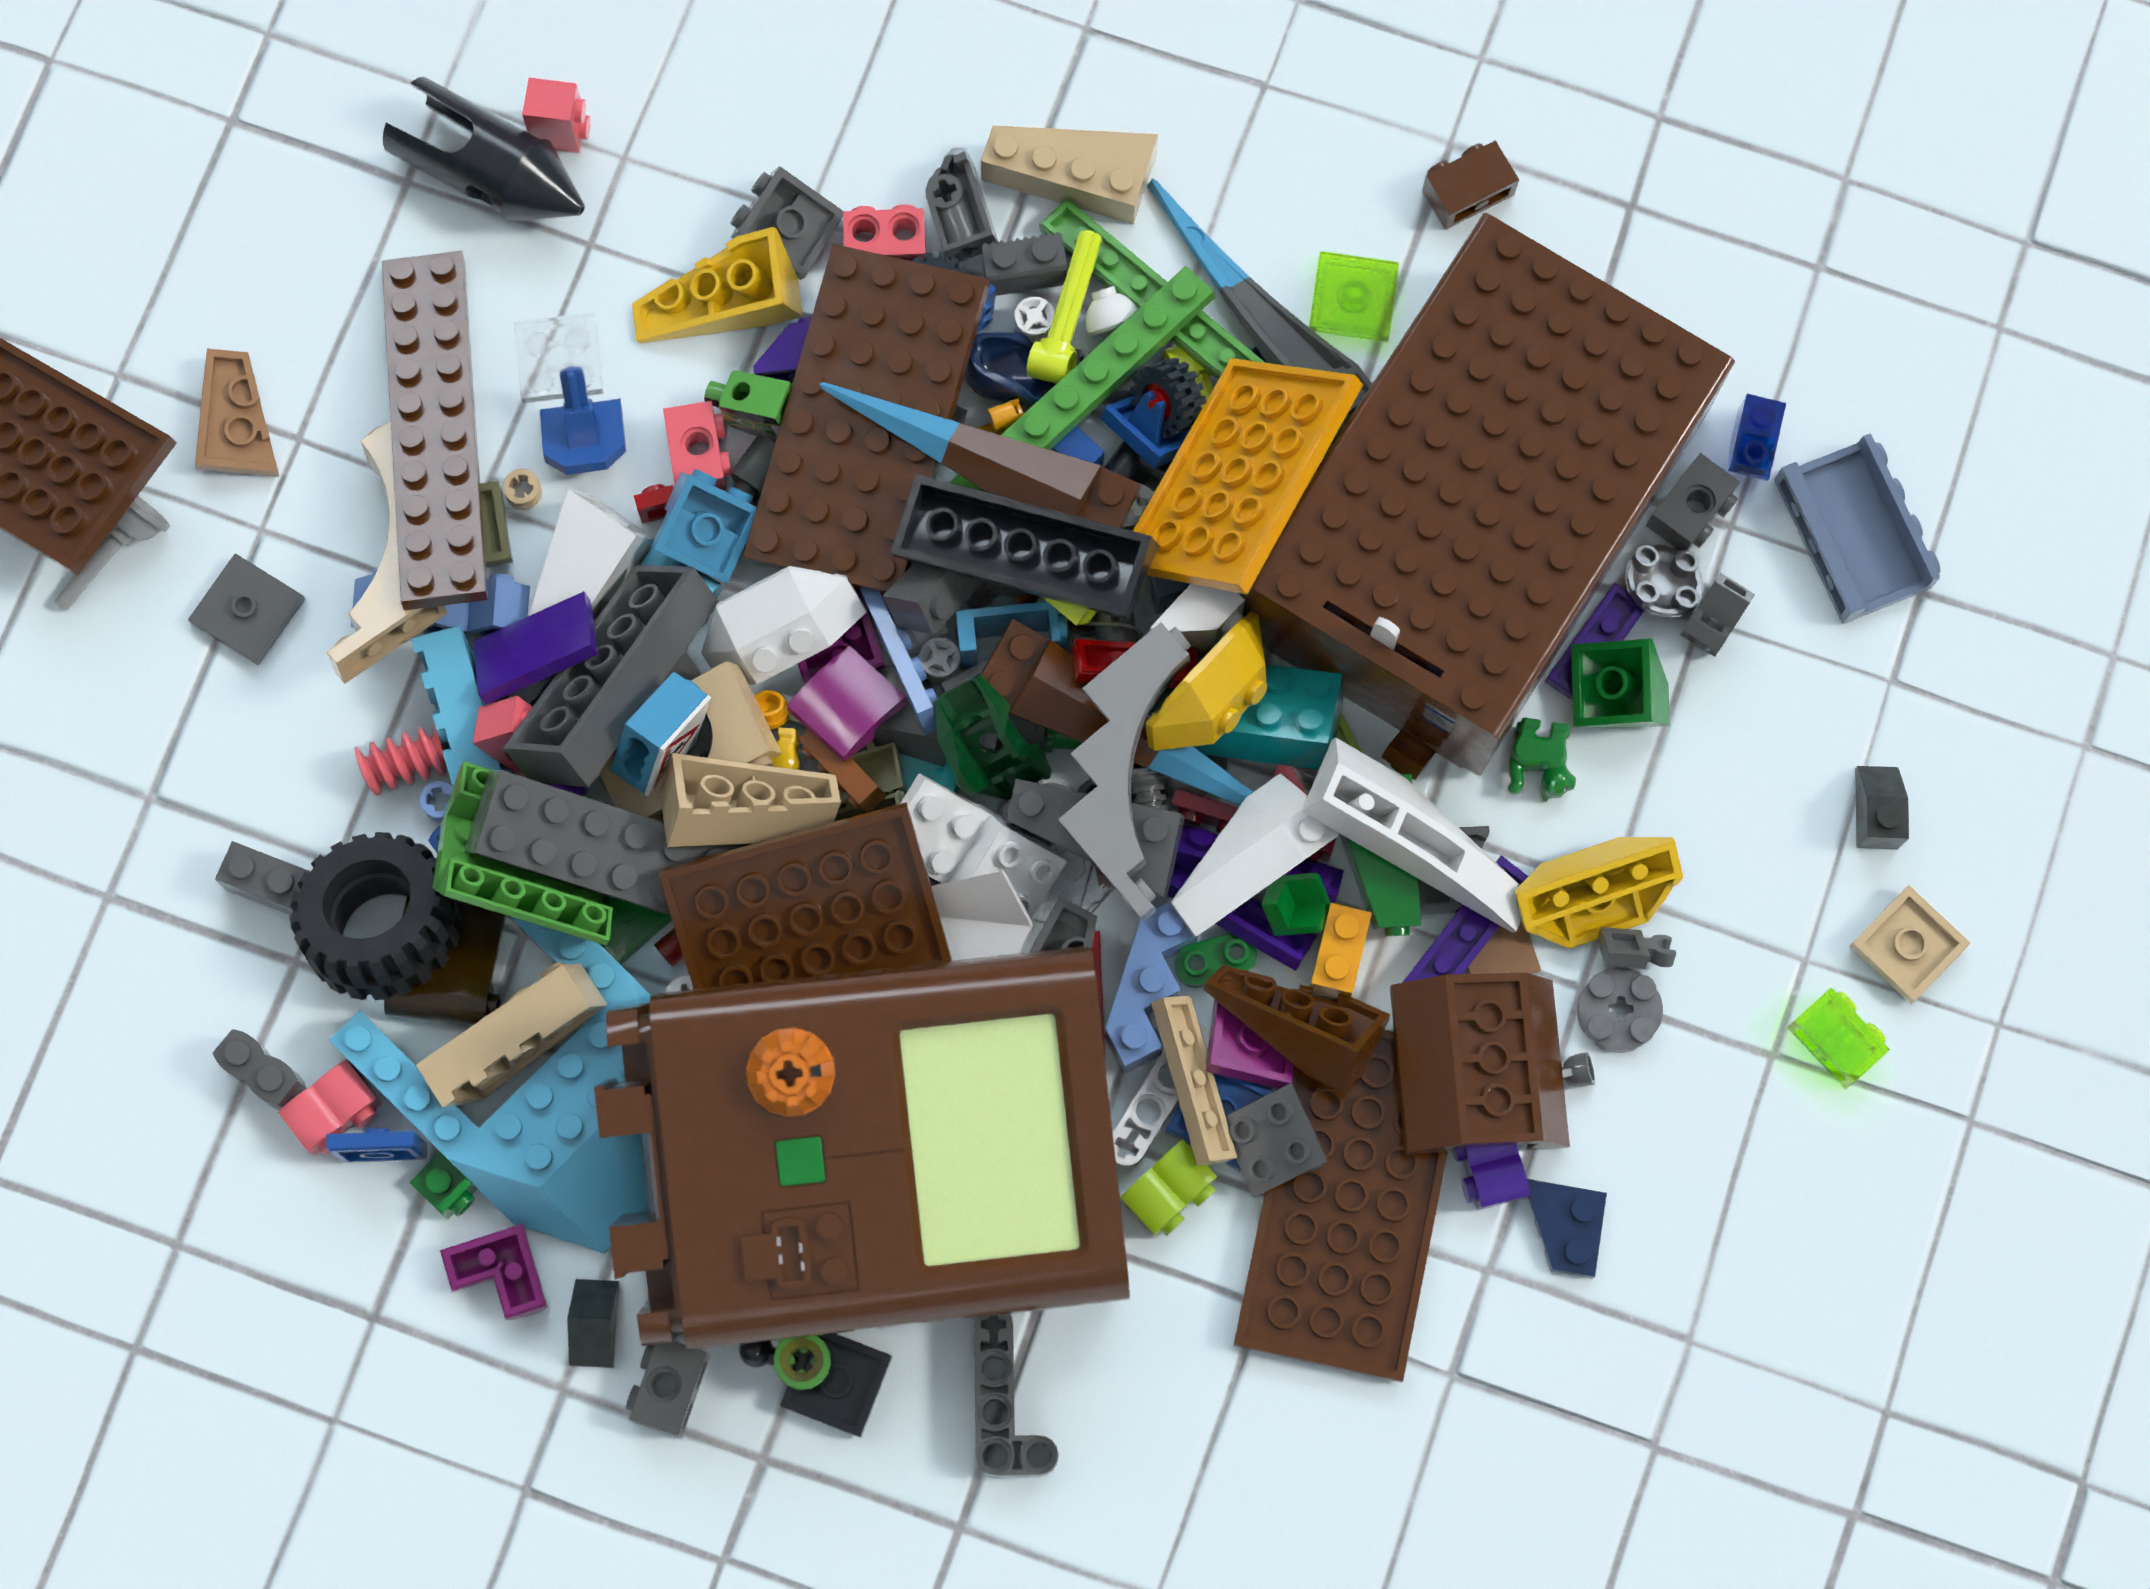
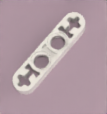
M1199 1022L1208 1053L1210 1031L1203 1023ZM1165 1050L1161 1053L1113 1131L1116 1166L1132 1168L1141 1162L1179 1101L1175 1087H1165L1158 1079L1159 1071L1168 1065ZM1144 1101L1155 1102L1161 1110L1160 1118L1152 1124L1141 1122L1136 1115L1137 1106ZM1130 1121L1138 1130L1150 1133L1147 1139H1144L1139 1134L1133 1147L1138 1153L1135 1156L1128 1154L1123 1159L1118 1156L1119 1147L1115 1143L1118 1140L1121 1142L1127 1141L1132 1133V1128L1125 1127V1125Z

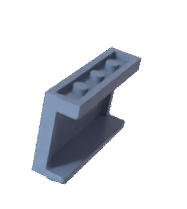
M1871 433L1862 436L1859 442L1801 466L1794 462L1781 467L1774 479L1842 624L1930 590L1940 579L1939 573L1941 568L1938 558L1933 551L1927 550L1922 539L1923 530L1921 523L1916 515H1910L1904 502L1905 492L1903 486L1897 478L1893 479L1887 467L1888 457L1881 443L1875 442Z

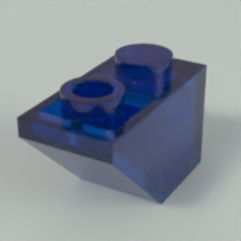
M1748 393L1745 395L1737 411L1730 441L1728 471L1766 481L1770 479L1787 403Z

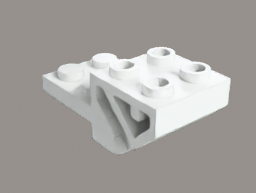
M920 773L900 803L907 802L929 877L940 883H946L1004 871L1030 919H1032L1067 863V860L1062 855L1033 835L1010 829L1011 823L1003 816L979 803L975 804Z

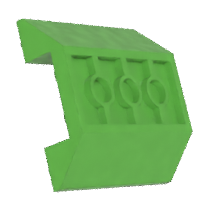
M463 761L441 823L433 889L441 895L607 946L610 941L613 908L602 904L603 895L464 852L490 769Z

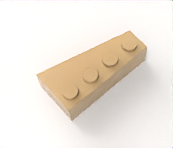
M676 753L671 755L660 790L667 847L763 842L832 823L835 820L841 803L836 775Z

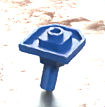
M568 366L559 373L564 398L563 406L540 409L544 461L566 475L607 470L626 452L621 398L593 402L592 399L588 398L584 370L581 367Z

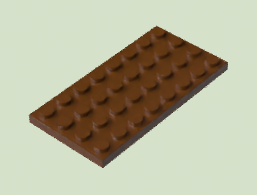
M832 244L743 554L745 559L782 569L792 566L817 570L832 575H846L852 586L886 593L910 568L911 561L894 557L891 554V550L915 475L918 474L936 479L940 463L825 392L819 383H829L952 420L991 284L988 278Z
M1384 1030L1363 1074L1346 1093L1328 1088L1322 1082L1307 1076L1295 1065L1293 1067V1087L1328 1161L1323 1163L1321 1168L1310 1173L1305 1172L1264 1193L1233 1346L1402 1383L1448 1152L1405 1154L1394 1032Z

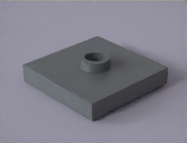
M235 553L188 618V621L259 666L300 608L305 597Z

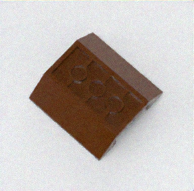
M1527 972L1448 974L1390 986L1405 1154L1446 1153L1455 1147L1527 1144V1150L1570 1147L1553 980Z

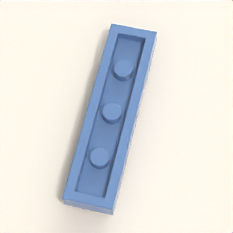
M860 588L867 611L924 735L926 736L937 731L934 699L937 696L933 688L925 690L921 681L926 680L927 676L919 657L916 656L910 659L907 650L913 648L906 629L896 628L893 622L894 618L880 592Z

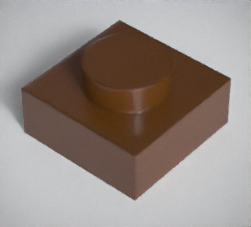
M1401 729L1389 743L1381 758L1390 763L1391 767L1398 773L1403 775L1412 774V779L1416 780L1430 763L1436 751Z

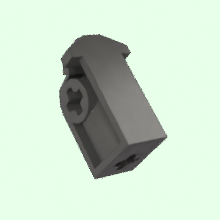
M953 148L944 157L941 167H938L929 178L925 193L944 254H946L949 261L954 257L961 262L982 254L984 243L991 245L993 241L997 244L999 241L972 159L966 148ZM951 193L952 200L947 202L946 195Z

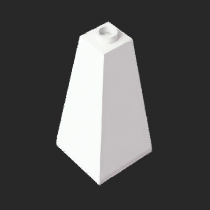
M569 490L564 498L528 616L584 591L591 600L593 620L595 622L635 565H641L655 538L594 496Z

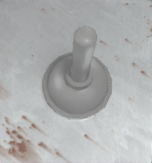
M137 496L78 576L75 575L56 597V604L62 609H69L123 544L128 545L133 538L148 540L156 536L160 531L166 532L171 526L169 522L151 505Z

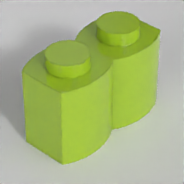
M1182 1139L1120 1196V1201L1153 1237L1160 1231L1167 1237L1185 1220L1180 1213L1193 1202L1199 1207L1216 1191L1211 1184L1217 1179V1176L1207 1165L1197 1166L1191 1147Z

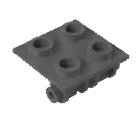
M1292 1083L1226 1116L1237 1155L1236 1160L1253 1197H1257L1305 1172L1315 1171L1328 1161Z

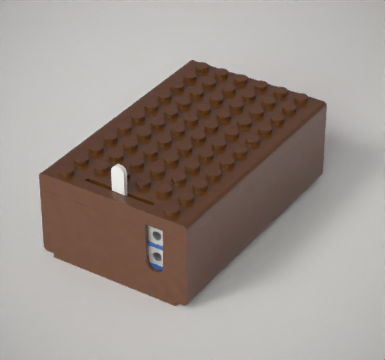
M1483 213L1316 469L1248 594L1240 593V596L1245 599L1242 615L1246 617L1251 611L1258 615L1263 648L1298 669L1342 674L1343 696L1399 731L1403 729L1458 767H1464L1472 773L1481 776L1709 413L1735 364L1734 358L1496 217Z

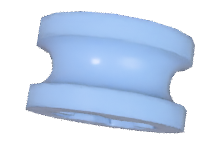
M435 781L429 783L422 790L420 805L430 819L442 822L446 809L437 811L434 805L429 804L431 798L436 800L434 794L438 792H443L444 796L450 799L453 790L450 784L443 781Z

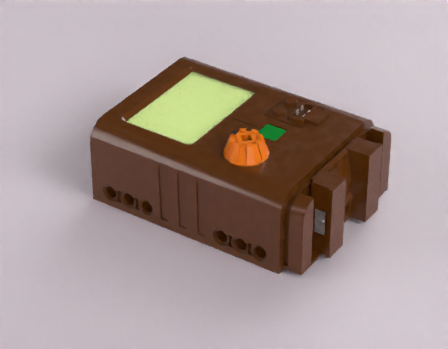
M1081 946L664 992L651 996L650 1003L618 1006L607 1010L606 1030L608 1047L622 1046L625 1081L617 1082V1078H612L594 1087L599 1138L640 1134L648 1211L622 1214L609 1227L614 1279L624 1278L627 1273L646 1271L649 1298L637 1313L638 1330L642 1346L674 1343L680 1333H684L687 1349L693 1350L852 1332L856 1329L874 1327L878 1329L896 1327L900 1324L918 1322L922 1324L940 1322L944 1319L962 1317L966 1319L1130 1300L1096 976L1090 947Z

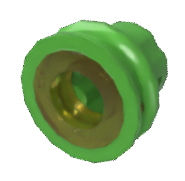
M818 1336L783 1339L776 1347L773 1357L774 1369L779 1378L789 1387L798 1390L811 1389L819 1385L828 1375L831 1366L830 1352L824 1341ZM799 1352L804 1356L810 1353L814 1355V1358L811 1360L813 1367L807 1372L803 1369L797 1372L793 1370V1367L797 1364L794 1356Z

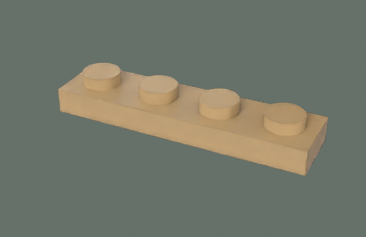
M1191 995L1163 997L1152 1002L1156 1026L1161 1036L1168 1068L1172 1075L1179 1107L1184 1117L1197 1166L1226 1163L1236 1159V1151L1213 1073L1206 1072L1208 1054Z

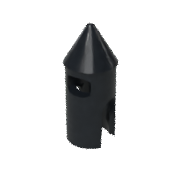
M427 77L416 78L410 84L427 95L425 104L429 109L472 134L470 141L465 147L452 153L442 151L387 122L385 123L383 147L386 152L466 196L492 205L495 211L501 214L506 221L580 216L585 209L584 202L549 140L535 137Z

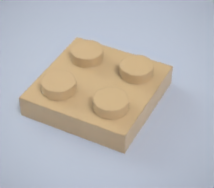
M1908 885L1852 942L1850 947L1912 1004L1971 942Z

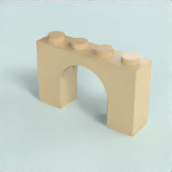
M726 661L691 680L700 690L712 697L706 712L713 733L712 746L707 758L772 766L773 762L771 759L781 755L782 752L740 666ZM615 750L600 771V777L614 806L664 823L660 796L663 780L649 796H646L610 771L616 753Z

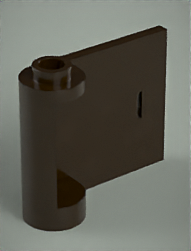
M408 896L406 897L403 915L410 901V897ZM460 901L459 909L462 913V927L460 930H456L460 936L456 948L453 951H447L450 959L441 970L436 967L431 972L433 978L424 985L418 982L410 987L411 992L399 996L398 992L390 993L389 999L384 1000L385 1015L474 1025L483 1017L498 1009L501 998L500 994L494 993L492 980L506 915Z

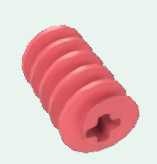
M435 723L433 726V736L429 737L425 730L419 727L417 729V741L414 742L406 732L401 733V746H396L390 737H386L384 751H380L374 742L369 743L368 756H364L358 747L354 748L365 784L376 796L382 794L383 781L394 791L398 789L399 776L410 786L415 782V771L424 781L431 778L432 766L440 776L447 773V766L443 755V750L446 749L444 743L440 741Z

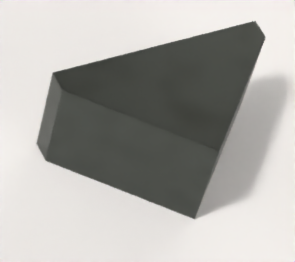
M575 1280L567 1316L569 1366L613 1368L619 1281Z

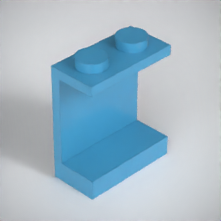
M1047 601L956 611L961 671L964 672L978 665L976 639L1002 636L1011 619L1020 622L1035 632L1048 631L1049 640L1051 639L1063 649L1067 648L1066 617L1062 613L1057 614V609Z

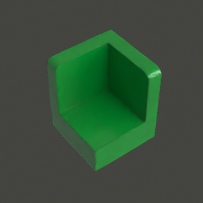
M1306 873L1284 875L1268 885L1262 907L1274 935L1282 936L1321 932L1331 902L1319 874Z

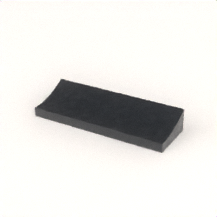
M916 474L891 554L896 558L1130 620L1140 589L1160 545L1150 535Z

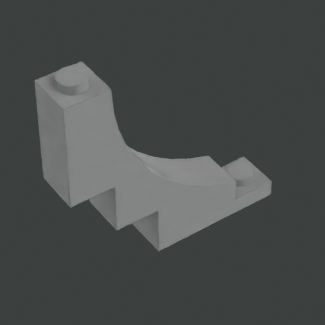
M1162 622L1083 687L1086 696L1108 722L1070 754L1097 787L1058 819L1143 922L1157 911L1151 903L1157 896L1141 877L1135 882L1131 880V877L1147 864L1133 821L1131 776L1134 756L1141 732L1154 705L1172 680L1191 662L1190 656L1186 651L1191 647L1190 643L1176 627L1169 631Z

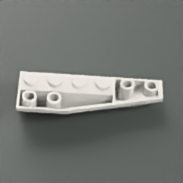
M1338 738L1332 739L1302 808V812L1508 931L1516 932L1521 922V915L1515 890L1520 884L1405 777Z

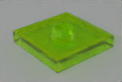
M1320 251L1309 328L1314 332L1388 342L1399 262Z

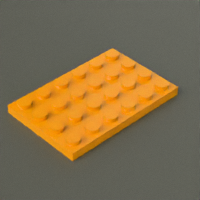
M1231 358L1133 529L1134 532L1152 536L1160 545L1147 575L1248 594L1363 386L1358 377L1353 374Z

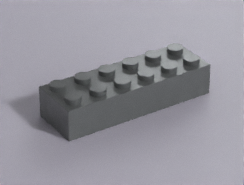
M635 565L594 622L598 654L558 672L503 749L526 778L543 784L589 787L598 778L601 769L618 747L625 723L666 680L669 672L679 658L686 653L688 645L700 628L707 623L710 614L716 604L719 603L696 569L683 566Z
M489 770L464 852L671 917L658 876L659 870L740 847L731 844L667 847L663 822L503 770Z

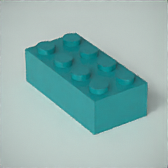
M1197 656L1198 663L1204 658V656ZM1265 664L1267 690L1263 698L1257 704H1251L1242 713L1237 726L1230 733H1224L1214 744L1193 746L1204 755L1319 770L1332 739L1336 738L1343 706L1342 674ZM1175 688L1169 689L1168 696L1174 691Z

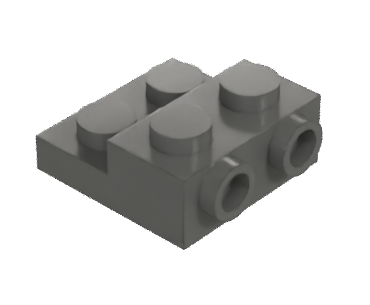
M779 166L770 175L764 171L759 176L751 189V192L756 195L755 199L749 207L743 204L730 222L735 227L730 237L734 239L740 235L775 227L778 230L798 279L802 280L843 218V210Z

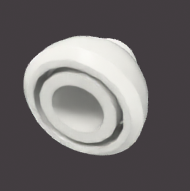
M1115 286L1091 293L1093 301L1087 310L1085 324L1087 334L1094 336L1118 328L1138 308L1127 296L1116 293Z

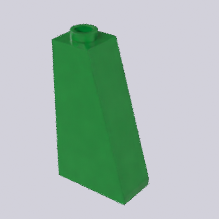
M1412 774L1401 775L1412 783ZM1339 833L1366 911L1372 913L1370 919L1372 928L1384 929L1385 937L1410 935V927L1421 926L1418 878Z

